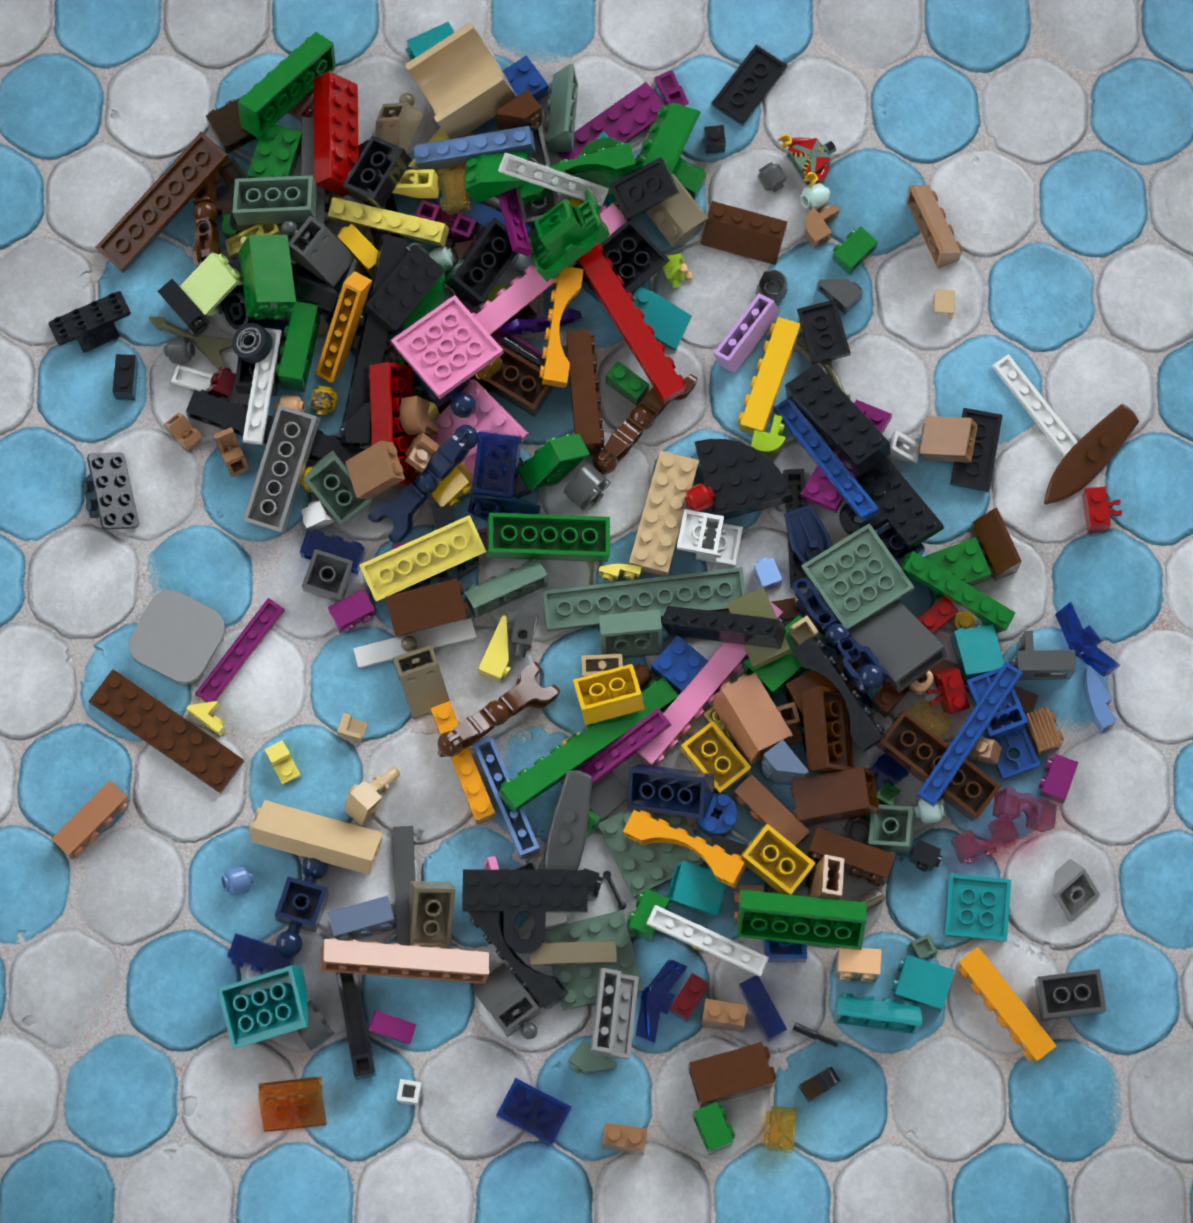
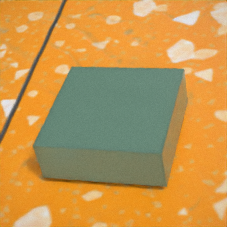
M929 934L910 942L916 957L924 960L938 953Z

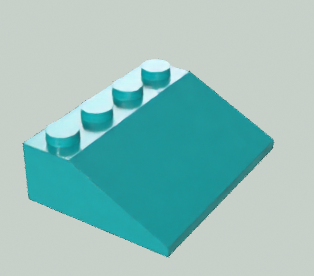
M302 965L288 966L217 988L232 1050L308 1027L307 985Z
M841 993V996L837 995L833 1023L916 1034L922 1026L921 1008L915 1006L916 1003L904 1001L903 1004L895 1003V1000L886 998L882 1001H876L872 996L855 998L853 997L854 994Z

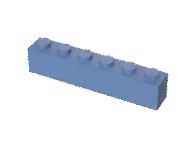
M529 126L415 145V162L419 170H438L465 165L467 160L481 154L526 152L531 154L535 153L534 135Z
M492 736L474 743L473 749L520 859L523 860L540 853L539 845L523 808L513 814L499 796L501 784L510 778Z

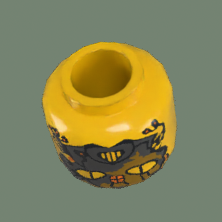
M318 386V389L312 391L310 407L316 410V414L328 416V412L335 411L338 394L333 391L334 388Z

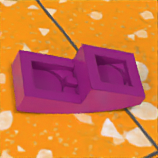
M673 70L654 77L656 85L667 105L671 103L683 106L689 104Z
M374 1010L368 1031L410 1044L417 1024Z

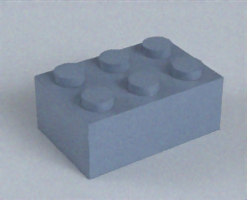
M388 895L327 912L333 936L338 940L349 941L360 936L361 939L373 936V933L381 931V933L392 931L393 927L396 926Z

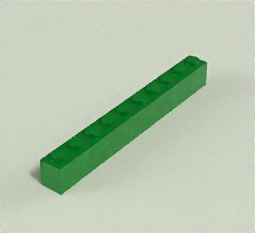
M664 677L659 681L654 679L647 685V689L643 692L641 691L644 710L603 720L596 724H588L583 729L584 732L578 736L577 734L572 735L562 747L558 745L553 748L549 756L538 758L533 763V767L522 769L514 780L508 779L502 783L499 796L514 814L562 781L567 771L578 770L657 708L661 712L667 709L678 697Z

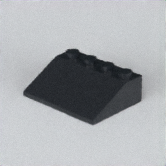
M631 219L612 233L604 242L600 243L604 250L602 254L605 259L609 258L614 266L612 270L615 275H620L624 282L623 288L631 294L670 262L666 255ZM578 264L573 266L574 268H579ZM583 274L581 287L600 302Z

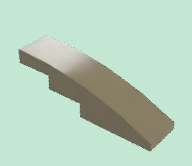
M616 942L543 943L536 951L529 953V965L615 964Z

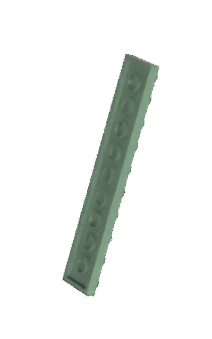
M740 567L543 590L542 595L547 631L598 626L599 615L660 610V617L663 618L667 606L708 611L728 609L727 603L746 595L743 568Z

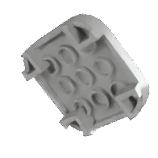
M165 590L156 594L150 601L131 635L129 650L138 664L175 681L179 685L192 684L202 679L203 673L221 641L224 640L226 635L225 623L221 615L215 610L180 592Z

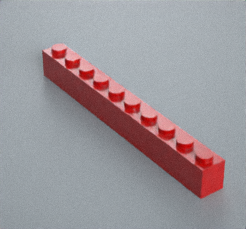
M598 243L588 254L578 258L576 263L580 269H584V276L660 399L665 404L684 393L686 382L681 374L677 375L675 372L676 366L671 358L667 359L664 354L665 348L660 341L657 342L654 338L655 332L650 324L646 325L643 320L645 316L640 308L636 309L633 304L634 298L629 291H625L622 278L619 274L615 275L612 270L614 266L609 258L605 259L602 254L604 250L601 244Z

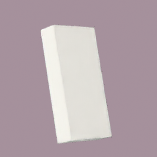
M177 364L171 384L192 391L206 390L212 386L210 383L212 375Z

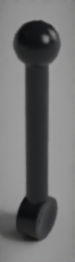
M605 871L603 878L608 881L619 903L618 908L620 910L626 909V904L622 902L611 880V873Z

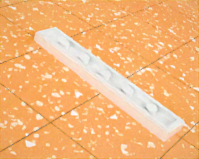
M506 152L498 169L500 173L583 201L586 199L585 190L588 189L597 199L600 207L603 206L609 188Z
M264 328L272 337V349L264 360L255 363L242 439L243 443L263 445L282 331L277 329Z
M1008 354L996 362L992 368L1062 457H1064L1078 441Z
M469 618L353 649L358 668L361 669L392 661L394 657L408 653L401 647V641L406 636H412L416 639L417 647L415 650L432 645L434 650L476 639L472 619Z
M654 905L646 925L759 977L762 975L769 959L768 956Z

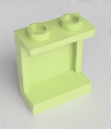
M211 253L180 286L204 315L214 316L218 311L216 309L217 305L235 286L243 284V280L240 278L242 275L238 270L230 267L228 264L229 260L223 254Z

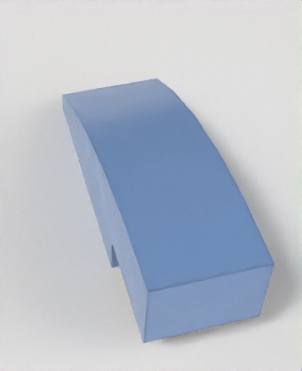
M1089 665L1084 671L1085 697L1093 721L1101 733L1113 726L1117 719L1107 706L1112 701V697L1091 665Z

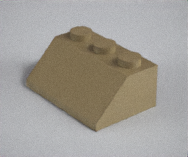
M671 174L679 194L645 212L672 246L684 244L709 218L675 175Z

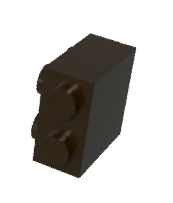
M240 98L232 99L225 106L213 109L206 115L209 127L226 154L257 139V137L241 127L238 107Z

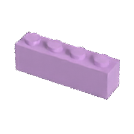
M761 294L755 297L713 353L720 367L735 374L780 314L774 300Z

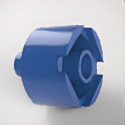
M714 793L705 818H695L698 829L703 834L712 838L714 835L727 836L733 830L737 820V808L733 800L726 794ZM714 812L721 814L719 819L712 817Z

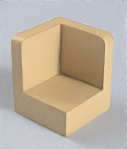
M935 289L933 296L935 313L948 314V319L953 318L955 291Z
M808 616L791 625L789 629V634L798 646L811 636L818 637L819 633Z
M343 713L337 731L338 736L362 743L367 723L352 719L350 714Z

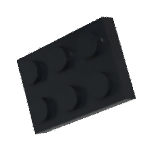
M662 157L609 184L626 220L679 194Z
M835 299L797 309L812 365L851 355Z

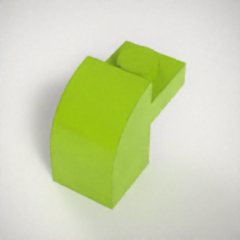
M774 415L770 433L754 430L751 447L767 457L778 454L782 450L786 437L780 436L783 434L785 424L781 423L782 416Z

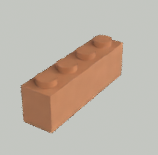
M752 774L734 790L735 802L740 807L745 806L750 811L748 814L756 822L759 820L764 826L768 824L795 847L800 845L809 836L810 831Z
M109 780L51 838L52 841L70 859L74 856H80L85 850L84 846L88 842L92 843L99 836L98 832L103 827L107 828L114 821L113 817L118 812L122 813L129 806V798Z

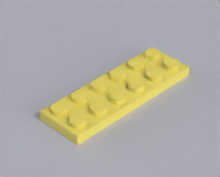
M468 515L364 562L359 566L377 602L386 596L397 593L486 552V549L471 516Z

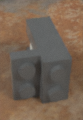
M1024 631L1022 637H1019V642H1017L1016 646L1017 653L1015 657H1012V662H1010L1012 666L1023 672L1019 680L1071 679L1076 670L1075 650H1034L1033 631Z

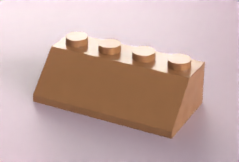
M929 185L909 186L906 202L937 269L958 261L962 248L960 243L956 242L953 237L954 231L952 226L948 225L945 220L946 214L944 209L940 208L937 203L938 197L936 192L932 191Z

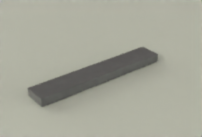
M413 826L393 827L397 943L409 946L410 881H416Z

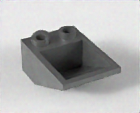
M309 216L299 230H297V226L293 221H285L281 226V231L284 235H288V237L293 236L289 242L290 258L332 288L350 267L353 259H356L326 226L312 216Z
M504 963L489 974L485 984L476 983L471 987V990L507 1038L520 1028L522 1036L526 1039H533L537 1036L538 1029L536 1025L528 1022L540 1014L541 1011ZM524 1008H530L525 1014L523 1013ZM508 1020H512L513 1023L507 1026L506 1022Z

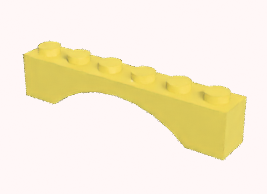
M334 197L328 212V217L333 222L383 230L443 248L445 247L449 228L445 223Z

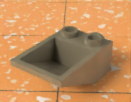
M404 93L400 96L399 103L383 104L376 119L375 137L403 148L406 152L416 130L420 126L423 116L421 112L413 107L415 102L413 95Z
M406 636L401 641V647L408 653L394 657L393 663L412 718L414 719L431 713V708L448 702L450 699L432 645L415 650L417 647L416 639L412 636ZM425 658L428 659L429 663L423 665L421 661ZM408 665L410 670L403 671L402 667Z

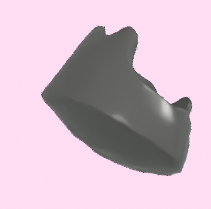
M765 270L757 285L756 294L774 300L775 303L781 302L788 291L786 277L778 270Z
M863 817L849 819L844 826L843 836L869 845L870 821Z

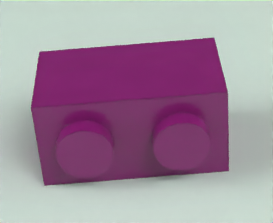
M364 589L328 607L329 613L340 633L343 631L345 633L350 632L356 627L355 625L361 622L367 623L376 615L375 609Z
M1055 754L1052 759L1049 758L1045 766V770L1048 771L1046 778H1041L1038 787L1041 789L1040 796L1063 804L1079 762Z

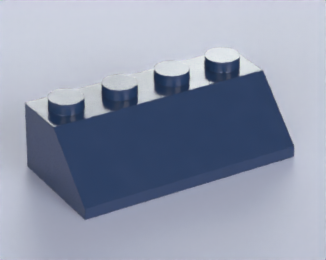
M642 764L635 765L629 768L627 808L704 819L714 795L715 774Z

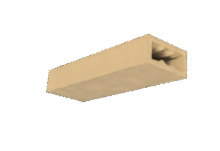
M264 800L261 808H257L255 814L256 821H252L249 827V833L252 834V843L306 858H315L324 863L367 875L371 873L383 836L382 832Z

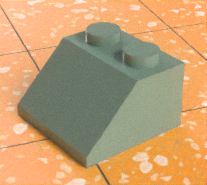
M879 805L880 813L871 815L868 844L892 852L912 853L916 818L914 808L912 806Z

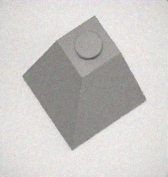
M1069 859L1055 871L1052 894L1068 921L1071 922L1096 900L1100 893L1085 868L1072 859Z

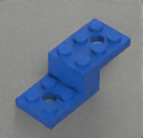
M1001 668L966 681L975 705L978 704ZM1014 687L983 732L984 738L993 739L1002 746L998 764L996 765L1002 781L1041 765L1025 727L1028 720ZM1010 749L1017 750L1019 758H1010L1008 751Z

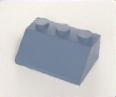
M781 740L763 754L760 766L762 770L760 772L767 781L770 779L772 783L793 785L792 780L808 776L809 771L784 740Z

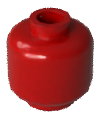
M699 483L686 491L684 500L690 510L702 512L713 505L712 498L715 497V494L710 486L706 487L704 484Z

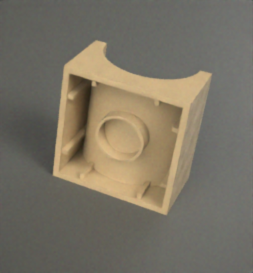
M468 23L405 64L408 72L417 82L436 114L434 116L436 122L450 139L461 138L495 117L496 110L517 97L487 43L471 23Z

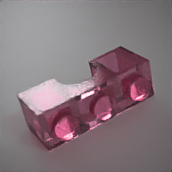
M1005 787L1003 790L995 792L992 816L1012 821L1020 818L1023 811L1026 815V827L1043 833L1055 828L1057 805L1049 803L1047 799H1037L1032 797V794L1020 793L1014 788Z
M1009 814L989 823L991 839L988 841L976 839L972 830L952 838L951 844L961 864L964 862L971 864L979 860L978 856L983 854L990 856L996 853L999 847L1004 846V848H1008L1016 844L1015 841L1019 838V834Z

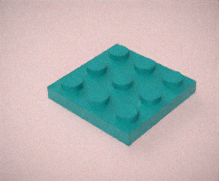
M949 873L944 936L1006 942L1011 880Z

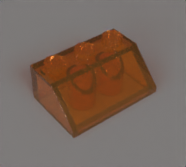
M322 1076L259 1083V1105L264 1132L327 1125Z

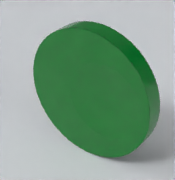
M598 138L588 143L580 155L592 154L601 148H612L621 142L613 138ZM602 171L578 173L581 179L609 188L607 195L614 194L609 184L628 175L617 176Z

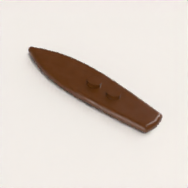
M1124 404L1119 405L1070 449L1056 467L1049 481L1044 504L1047 505L1069 498L1088 485L1103 470L1139 423L1136 414Z

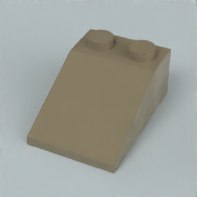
M410 881L408 897L409 946L420 945L421 947L430 948L438 946L443 949H450L456 892L451 882Z

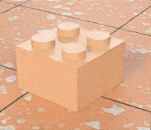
M839 948L836 956L835 977H840V981L851 982L852 979H861L860 982L873 983V980L877 981L880 975L882 950Z

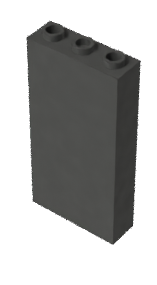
M899 600L849 630L851 637L862 647L867 646L872 650L882 667L889 673V678L885 679L899 693L947 658L944 645Z

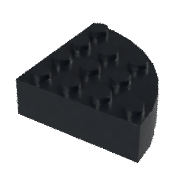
M706 439L694 442L706 487L710 486L715 494V497L712 498L713 505L711 506L714 515L724 516V520L794 501L789 486L778 467L757 449L744 443L727 439Z

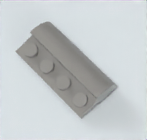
M601 968L599 970L590 1052L595 1056L603 1058L608 1056L628 1060L631 1054L639 977L621 974L622 971Z

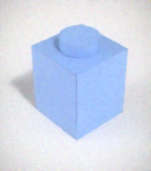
M774 558L758 560L757 564L754 565V573L760 588L764 587L766 591L780 586L782 578Z

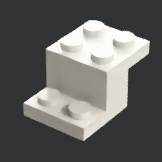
M684 509L677 549L696 553V560L735 567L743 527L723 523L724 516Z

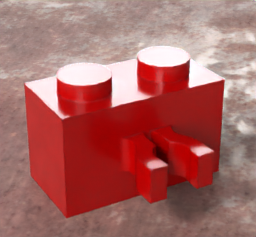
M1106 486L1085 488L1082 497L1087 533L1107 532L1111 526L1110 515L1115 517L1122 515V510L1116 511L1109 508L1120 505L1121 501L1118 499L1108 503Z
M951 667L933 673L937 690L928 689L925 691L927 695L934 693L939 696H936L932 701H928L929 705L934 706L941 702L943 712L948 714H954L970 708L960 669Z

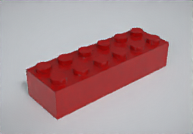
M329 71L313 79L314 180L318 187L344 197L350 193L344 188L343 183L359 158L358 84Z
M391 362L369 365L372 445L379 441L392 442L394 444L405 479L392 486V488H405L410 482H414L416 476L415 468L405 461L407 458L405 452L411 441L415 438V435L409 436L404 431L400 422L401 398L414 396L413 370L410 366Z

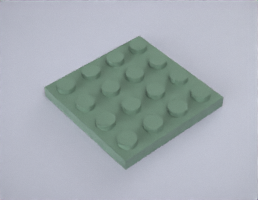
M870 523L801 565L802 570L838 619V622L847 627L848 631L914 590L913 584Z
M627 809L597 825L633 898L639 896L641 892L645 893L646 889H654L672 880L677 862L686 861L697 866L706 863L698 854L677 844L652 843L641 845L625 837L623 830L632 812L636 809ZM645 811L651 815V818L657 821L662 819L668 822L670 827L674 829L679 827L687 831L689 836L695 838L685 816Z
M623 910L546 929V943L616 942L615 964L594 963L593 965L552 966L554 976L557 977L569 992L560 1000L563 1011L596 1003L599 970L601 968L622 971L621 974L639 977L637 992L644 990Z

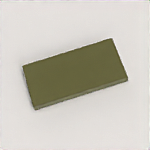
M764 587L727 603L728 609L732 614L777 619ZM784 637L781 649L744 645L754 669L760 668L792 652L786 637Z

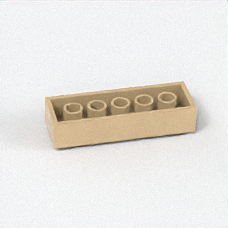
M660 450L629 565L642 567L643 573L659 577L669 575L678 543L684 509L688 507L684 497H686V491L694 485L699 460Z

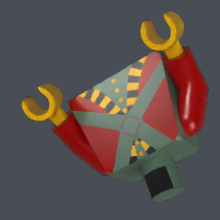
M783 134L778 139V141L783 142L781 145L782 149H785L787 146L789 147L787 149V157L806 185L809 184V187L812 188L814 184L825 180L830 170L831 158L829 155L836 151L832 141L822 145L818 138L790 137L788 134Z

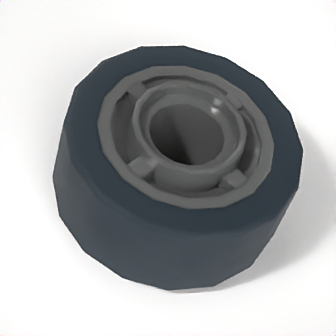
M248 323L236 331L232 347L234 352L245 362L258 363L269 355L273 340L270 333L261 325Z

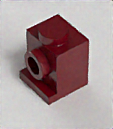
M221 366L219 371L214 372L210 380L212 386L207 388L206 391L218 398L219 396L230 397L236 374L232 373L231 369Z

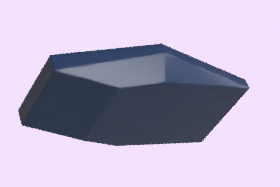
M472 491L468 512L487 521L489 513L539 514L541 506L506 494Z
M811 504L784 514L792 550L802 565L831 547L830 534Z

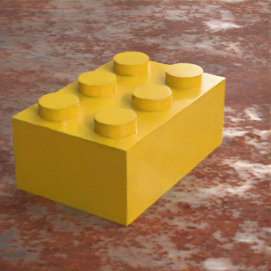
M633 664L573 679L585 725L645 709Z
M711 721L681 745L680 751L697 772L715 774V793L724 794L751 773L752 767L714 721Z
M768 824L761 828L740 855L750 870L777 892L792 895L816 864Z

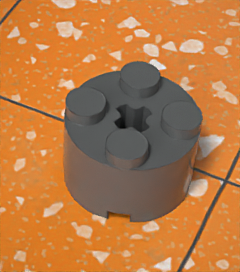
M590 464L582 467L576 473L578 476L574 480L571 479L563 491L584 512L591 507L593 501L598 503L604 496L602 491L606 490L611 484L603 474Z
M310 1000L307 1002L308 1027L297 1030L308 1048L312 1050L335 1033L329 1024L325 1025L328 1022L321 1012H316L318 1008Z

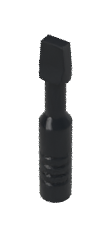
M797 1022L792 1029L834 1047L838 1045V1043L819 1035L818 1032Z

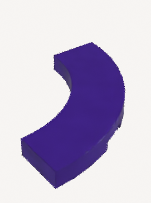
M571 308L565 310L561 316L560 327L581 319V312ZM548 316L528 320L515 319L501 326L504 334L521 335L522 331H531L533 334L546 331V328L550 327L551 321H547Z

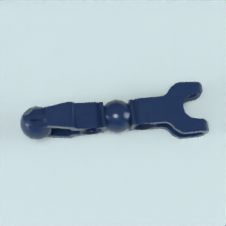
M462 425L457 428L454 436L438 448L425 470L416 474L414 482H410L393 501L379 502L370 512L368 519L372 523L381 522L387 516L392 519L394 528L389 535V540L393 544L403 541L413 530V515L430 496L429 494L437 490L439 481H443L461 464L470 449L477 445L479 431L471 425Z
M799 578L794 581L792 588L794 595L798 599L796 601L798 612L803 618L808 616L818 632L824 636L826 644L835 649L837 654H840L844 671L849 679L863 693L865 689L873 690L878 688L882 684L883 678H889V673L882 667L872 650L867 646L862 647L851 637L847 627L839 624L837 618L834 619L832 611L824 603L819 592L809 579ZM800 586H806L808 588V591L806 593H802L798 588ZM868 662L869 664L863 666L858 674L853 669V664Z

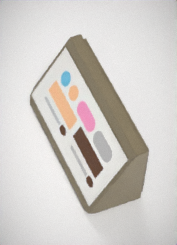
M875 888L851 901L866 902L867 910L883 903L886 897L879 889Z

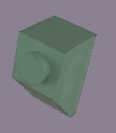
M584 1040L581 1041L568 1060V1063L571 1064L570 1068L577 1074L582 1072L586 1075L615 1070L617 1067V1063L610 1058L593 1055L590 1052L591 1045Z

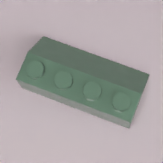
M569 64L553 74V81L549 83L551 99H548L547 107L548 111H550V116H546L548 132H545V144H548L550 152H573L578 81L574 64Z
M532 559L527 560L517 569L510 568L497 578L492 576L486 579L484 584L470 586L464 592L465 599L474 618H478L548 586V574L538 559L534 561Z

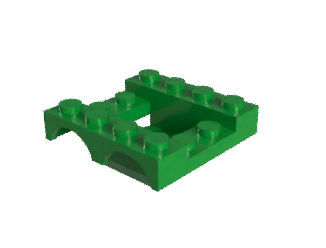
M588 189L585 190V202L580 206L574 207L565 198L534 222L539 236H532L530 234L528 236L532 248L531 254L537 272L546 282L556 278L562 270L572 266L578 258L588 254L595 245L604 242L610 235L608 227L602 221L598 211L600 209L598 201Z

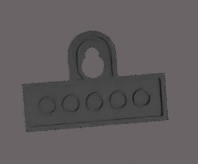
M887 457L856 479L878 506L879 512L862 523L854 521L857 515L848 503L841 508L839 513L841 527L846 533L851 535L869 523L874 530L889 523L910 550L944 529L942 522Z
M463 869L462 912H504V938L507 945L515 952L528 954L540 948L546 934V912L587 913L588 870ZM524 912L530 913L535 919L531 935L526 939L519 936L514 923L517 915Z

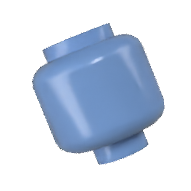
M244 866L227 869L221 877L223 889L225 892L228 891L230 895L248 892L251 884L254 882L251 871L248 872Z

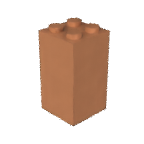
M756 673L749 676L744 674L732 684L727 682L720 687L721 690L715 695L716 698L711 705L749 765L762 760L763 754L781 740H784L787 744L793 734Z

